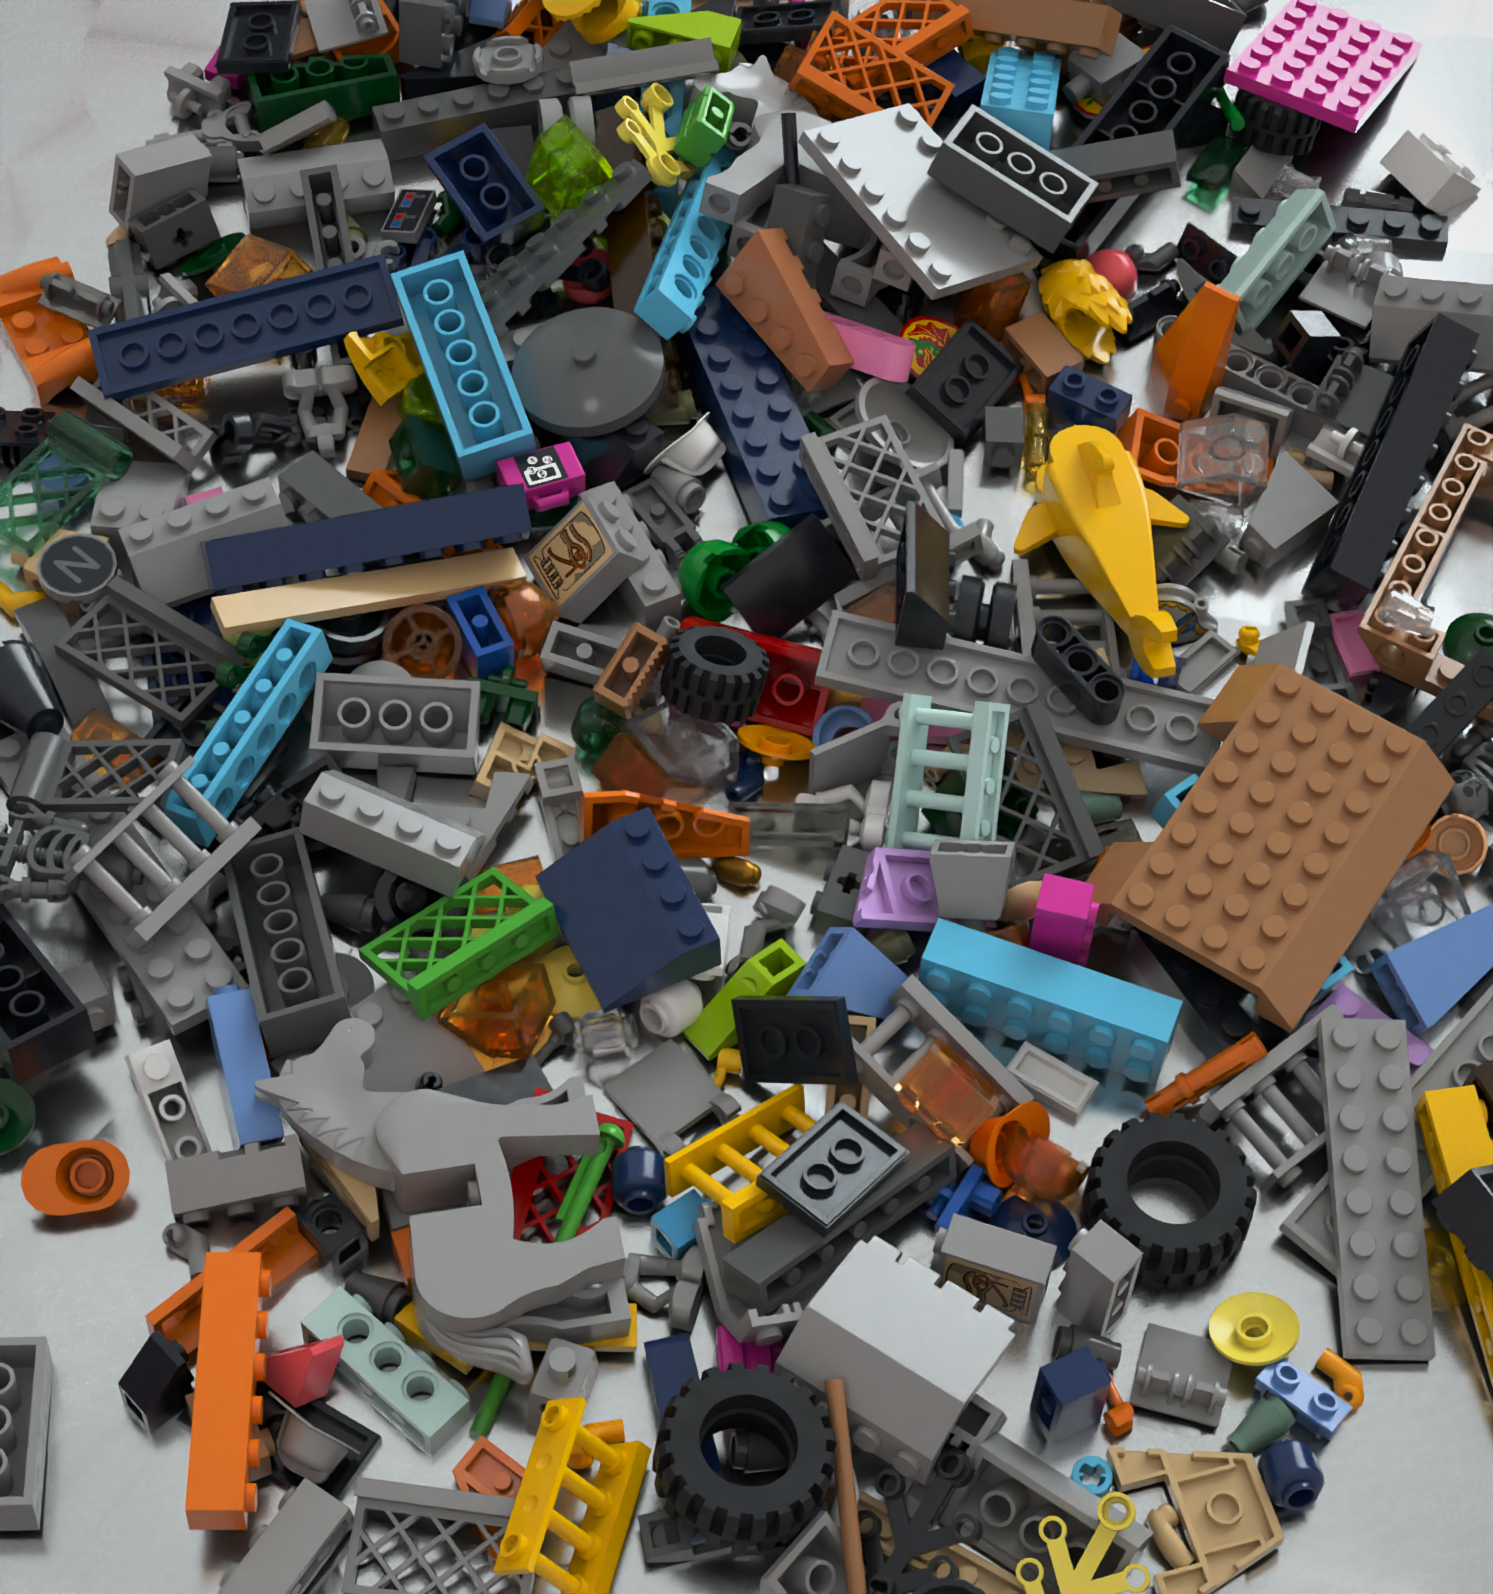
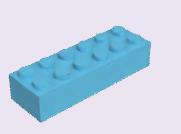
M999 47L998 51L991 50L980 109L1049 152L1061 59H1056L1054 54L1043 51L1034 52L1033 55L1019 54L1020 51L1012 47Z
M462 250L392 273L391 277L399 305L464 481L466 482L496 472L497 461L537 450L533 431L464 251Z
M938 918L922 955L918 978L923 986L952 1015L964 1019L973 1026H985L1003 1032L1011 1039L1026 1040L1043 1046L1054 1054H1066L1084 1060L1092 1067L1107 1068L1124 1074L1132 1081L1147 1082L1153 1085H1157L1169 1053L1183 1003L1182 1000Z

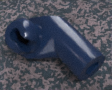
M749 749L742 751L738 756L739 762L736 766L738 781L729 786L725 791L727 800L733 805L741 804L760 791L764 785V769L760 761L761 757Z

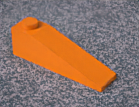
M1207 281L1154 347L1150 372L1164 411L1197 427L1211 409L1214 392L1217 387L1222 385L1241 297Z
M1137 408L1117 432V438L1124 450L1132 453L1142 480L1162 487L1262 493L1273 470L1274 459L1141 408Z

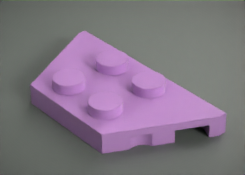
M875 847L867 855L852 921L853 926L933 932L938 918L960 925V919L944 918L940 915L930 865V851ZM986 920V934L989 935L997 928L994 920Z

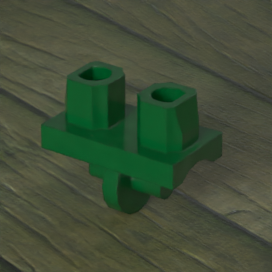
M506 665L502 675L489 673L487 680L468 676L467 681H480L481 684L480 725L488 724L492 710L505 713L503 723L522 732H525L531 719L538 720L541 710L540 706H538L539 693L528 690L529 681L516 678V666Z

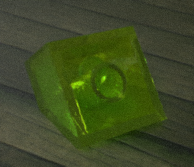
M565 114L537 137L525 179L547 210L556 219L563 211L573 209L581 203L584 194L596 185H602L612 177L613 169L601 152Z

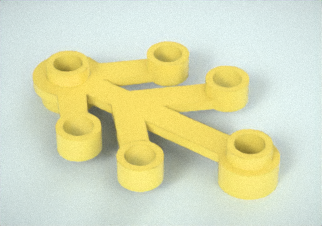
M653 83L643 92L640 104L644 111L649 114L650 124L641 113L638 104L631 97L623 96L615 104L616 112L624 119L617 127V133L623 141L628 144L635 143L646 158L647 170L653 177L652 181L658 186L672 187L676 184L677 177L684 181L692 177L697 172L696 166L684 162L680 157L675 160L669 155V153H676L674 144L677 135L670 138L665 137L663 114L674 104L668 90L658 83Z
M1111 1492L1103 1496L1099 1501L1097 1515L1101 1522L1075 1570L1065 1540L1068 1534L1066 1523L1058 1516H1047L1040 1522L1038 1528L1039 1536L1047 1543L1061 1594H1118L1128 1590L1133 1593H1142L1149 1587L1151 1575L1145 1566L1138 1563L1128 1565L1123 1572L1092 1580L1117 1532L1128 1529L1135 1521L1136 1508L1133 1501L1126 1494ZM1119 1503L1125 1506L1126 1516L1123 1520L1113 1521L1110 1519L1108 1511L1113 1504ZM1055 1521L1062 1527L1061 1535L1057 1539H1048L1044 1533L1045 1526L1049 1522ZM1027 1557L1022 1559L1017 1564L1015 1573L1018 1581L1024 1585L1026 1594H1045L1041 1583L1045 1577L1044 1566L1035 1558ZM1028 1563H1033L1037 1565L1039 1575L1034 1581H1025L1022 1577V1568ZM1134 1569L1142 1570L1145 1574V1582L1140 1587H1132L1127 1581L1129 1572Z

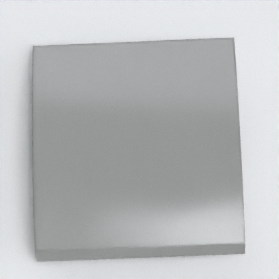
M323 100L261 133L262 137L258 138L264 152L274 154L335 122L337 118L333 107Z

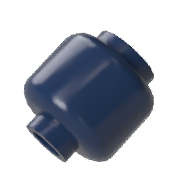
M632 1146L617 1155L611 1163L612 1198L625 1211L633 1214L650 1213L662 1204L668 1196L666 1193L664 1158L661 1154L650 1150L646 1146Z
M1288 1439L1277 1440L1261 1455L1257 1464L1270 1501L1277 1506L1290 1510H1301L1312 1505L1317 1500L1325 1483L1323 1472L1315 1453L1305 1442Z

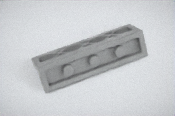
M711 37L569 62L574 95H589L590 97L649 87L653 83L661 85L695 79L700 74H714L719 71L718 60L714 58Z
M78 376L70 387L72 391L88 404L123 426L126 430H129L132 434L189 473L194 471L219 437L153 391L115 401L111 397L105 400L99 377L91 385ZM147 397L148 411L134 414L132 412L131 400ZM172 414L174 428L162 432L159 431L157 418ZM199 432L203 436L193 450L189 452L184 448L183 435Z

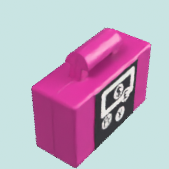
M569 441L497 461V482L499 486L523 483L528 509L535 508L537 512L563 506L569 504V498L578 496L579 493L585 491V472Z

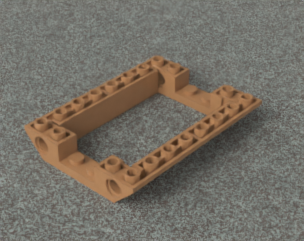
M1464 423L1357 630L1383 673L1435 697L1465 665L1438 653L1447 634L1446 632L1426 623H1416L1410 619L1474 493L1493 501V434L1468 423ZM1493 700L1478 715L1492 723Z

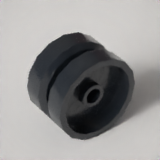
M343 575L326 576V578L337 577V576H343ZM385 609L304 623L323 630L333 657L324 673L350 674L357 667L367 662L377 661L382 639L388 626L390 610Z
M963 575L958 600L955 599L953 610H956L954 634H949V636L974 643L976 641H983V645L1007 650L1018 584L998 580L993 585L990 604L983 603L985 591L983 578Z

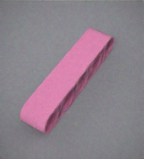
M823 311L827 320L833 321L854 360V364L850 368L888 381H908L916 345L913 341Z

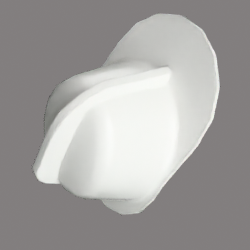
M707 412L690 431L657 455L644 469V475L653 472L656 467L664 464L689 476L703 475L711 470L724 455L726 447L718 434L706 421L710 412Z

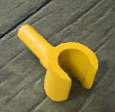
M723 1048L720 1050L717 1070L712 1081L719 1089H721L725 1081L726 1073L740 1075L742 1062L739 1049Z

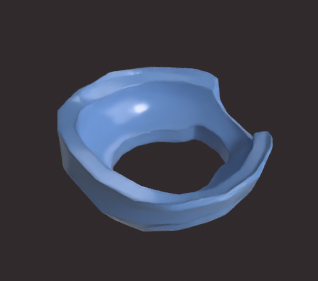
M839 705L831 708L816 723L812 744L818 747L834 740L837 733L843 728L855 727L860 729L874 723L873 719L864 709L855 706Z

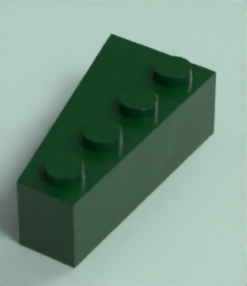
M389 53L343 55L339 62H331L330 60L323 59V56L309 57L308 63L291 64L289 73L244 74L246 94L249 102L252 104L253 114L260 133L323 100L333 107L337 117L335 122L350 121L354 118L373 115L372 107L400 101L398 74Z

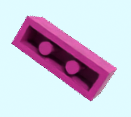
M1044 873L1028 948L1086 967L1099 908V902L1091 901L1095 884Z

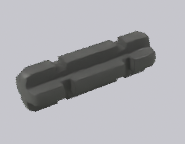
M1352 187L1346 188L1343 195L1342 206L1409 213H1413L1414 199L1400 196L1399 199H1394L1395 195L1369 190H1366L1365 193H1360L1361 189Z

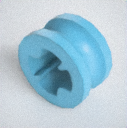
M1084 1456L1077 1460L1073 1466L1070 1479L1102 1499L1103 1496L1109 1493L1113 1473L1109 1464L1102 1458ZM1084 1473L1088 1476H1092L1095 1473L1100 1476L1098 1486L1093 1482L1087 1486L1082 1483Z

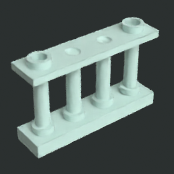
M904 693L903 703L899 709L900 731L889 828L885 834L886 847L931 851L935 839L995 841L1010 704L975 701L973 713L931 709L932 696ZM929 725L971 730L970 751L968 755L926 750ZM924 766L966 771L967 778L964 796L922 791ZM920 808L961 813L962 823L959 838L917 832Z

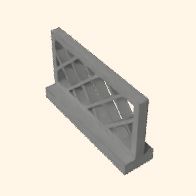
M886 414L821 437H817L815 432L800 436L799 459L862 582L876 578L877 570L896 564L897 550L882 555L876 543L880 535L899 541L901 531L884 525L890 513L904 517L906 507L894 504L900 491L916 496L919 501L918 504L945 529ZM880 429L886 438L883 449L863 442L866 434ZM841 444L853 449L847 461L831 456L828 447ZM858 451L878 457L873 470L853 464ZM884 460L900 465L902 473L899 480L879 473ZM848 472L868 479L863 492L846 486L844 481ZM874 481L894 488L889 501L869 495ZM864 503L885 510L879 523L862 517L860 512Z
M357 1477L354 1496L357 1497L341 1593L429 1594L438 1587L442 1594H450L443 1583L465 1567L479 1586L471 1594H492L489 1589L507 1576H498L496 1574L484 1583L470 1562L491 1546L497 1554L499 1553L500 1546L497 1541L505 1535L516 1498ZM368 1510L385 1512L395 1525V1528L375 1543L372 1542L364 1530ZM395 1514L409 1515V1517L400 1523ZM421 1517L431 1518L441 1534L419 1550L405 1529ZM440 1520L453 1521L455 1523L446 1529ZM466 1524H474L479 1527L487 1540L465 1556L451 1535ZM486 1526L502 1529L492 1536ZM398 1534H401L414 1554L392 1570L379 1552V1549ZM362 1540H364L368 1548L360 1554ZM446 1540L460 1561L438 1577L424 1556ZM374 1554L387 1575L372 1587L355 1585L358 1565ZM419 1560L433 1582L418 1593L407 1592L397 1576ZM535 1573L523 1574V1577L520 1574L513 1575L521 1586L520 1594H532ZM392 1581L399 1591L383 1589V1587Z

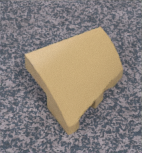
M501 722L468 794L487 800L494 772L530 773L534 785L537 783L534 771L535 763L571 757L575 748L544 733H541L537 739Z

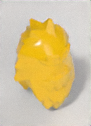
M1065 259L1041 269L1042 276L1038 281L1039 294L1042 295L1044 309L1049 313L1052 323L1056 325L1072 347H1076L1081 352L1084 359H1090L1099 364L1106 365L1110 360V355H1115L1116 353L1115 337L1112 328L1121 334L1127 333V323L1131 324L1133 321L1127 301L1119 295L1118 291L1113 288L1104 276L1097 274L1092 264L1085 259Z

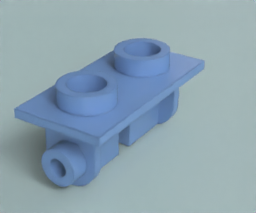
M1285 1358L1268 1364L1255 1379L1256 1384L1254 1387L1260 1391L1259 1396L1261 1398L1267 1399L1274 1394L1285 1403L1289 1410L1292 1408L1297 1410L1298 1414L1295 1420L1313 1432L1318 1439L1325 1437L1330 1441L1339 1430V1424L1353 1408Z

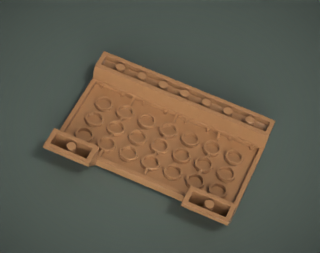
M1280 663L1243 665L1236 668L1197 724L1198 729L1222 741L1223 744L1154 842H1113L1086 882L1095 884L1091 901L1099 902L1096 923L1106 928L1114 916L1121 918L1257 995L1258 999L1254 1012L1292 1033L1453 789L1455 781L1423 739Z

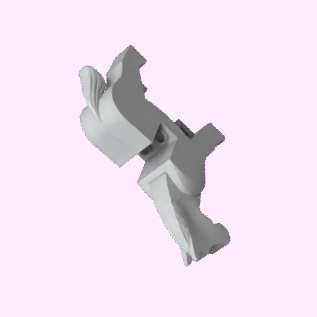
M761 55L755 64L739 62L738 66L731 72L700 74L696 76L693 81L688 104L689 106L693 101H696L697 96L706 86H712L734 103L735 110L732 122L746 123L752 129V133L749 135L751 140L747 144L746 152L737 157L733 164L724 172L708 177L699 208L700 213L733 225L726 255L734 258L737 257L758 229H767L775 185L785 184L781 114L796 113L798 140L805 130L831 124V122L819 117L814 107L803 95L789 88L788 82L772 73L768 60L764 55ZM798 143L800 185L833 195L831 203L832 215L827 224L824 239L861 249L857 253L842 258L839 261L830 294L865 307L878 291L889 285L908 291L914 281L912 276Z
M354 1017L338 1022L321 1046L312 1054L299 1057L294 1061L287 1059L278 1077L254 1082V1087L257 1090L255 1098L280 1109L288 1124L304 1142L332 1165L351 1177L374 1187L388 1190L401 1213L466 1204L464 1208L409 1216V1261L414 1315L418 1329L432 1345L469 1365L497 1372L520 1384H527L534 1375L528 1342L549 1344L552 1337H556L575 1344H584L629 1336L631 1314L623 1280L625 1253L617 1216L603 1218L583 1234L562 1242L539 1244L513 1239L514 1205L508 1169L537 1156L598 1155L600 1131L593 1096H586L582 1076L568 1078L561 1086L547 1094L523 1098L508 1105L478 1102L431 1089H419L410 1092H370L365 1090V1071L372 1065L375 1058V1031L370 1023ZM607 1281L605 1284L598 1288L591 1290H582L587 1286Z

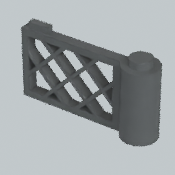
M37 732L30 737L6 802L7 810L16 813V801H26L34 804L43 813L51 810L58 813L128 812L129 814L146 798L137 797L136 793L154 781L159 785L160 782L155 777L172 760L178 765L180 764L185 745L182 739L65 741L60 736L50 732ZM159 753H169L166 760L153 768L147 763V761ZM120 754L132 755L131 758L114 769L108 764V762ZM76 755L94 756V758L77 769L72 767ZM141 766L146 773L127 785L122 778ZM101 767L108 772L90 785L83 780ZM115 782L122 788L110 797L97 796V794ZM76 783L83 788L70 798H61L62 793ZM171 787L154 802L162 811L165 809ZM19 807L23 812L27 810L25 807Z

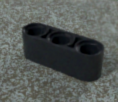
M1057 615L1044 617L1038 623L1031 647L1032 658L1086 719L1097 725L1112 723L1118 716L1126 692L1125 684L1069 621ZM1099 697L1105 698L1109 701L1102 700Z

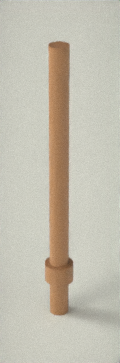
M843 1379L825 1380L828 1415L830 1416L829 1426L835 1431L837 1442L834 1451L837 1457L834 1472L848 1594H867Z

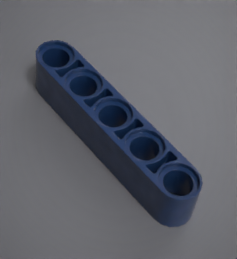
M688 1332L643 1342L660 1419H663L665 1408L672 1396L679 1395L681 1386L690 1378H696L700 1382ZM712 1435L701 1444L700 1450L711 1470L724 1479L714 1436ZM699 1533L694 1538L689 1536L692 1547L705 1544L706 1537Z

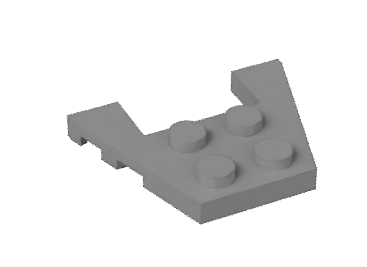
M378 766L379 789L411 802L417 779L413 767ZM494 772L485 808L419 805L486 834L482 847L465 875L469 881L474 879L497 845L495 841L497 835L505 823L512 821L517 813L515 808L523 794L528 795L533 787V780L530 773Z

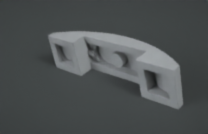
M574 756L534 764L541 807L554 861H557L580 844L578 838V802L583 795V789Z

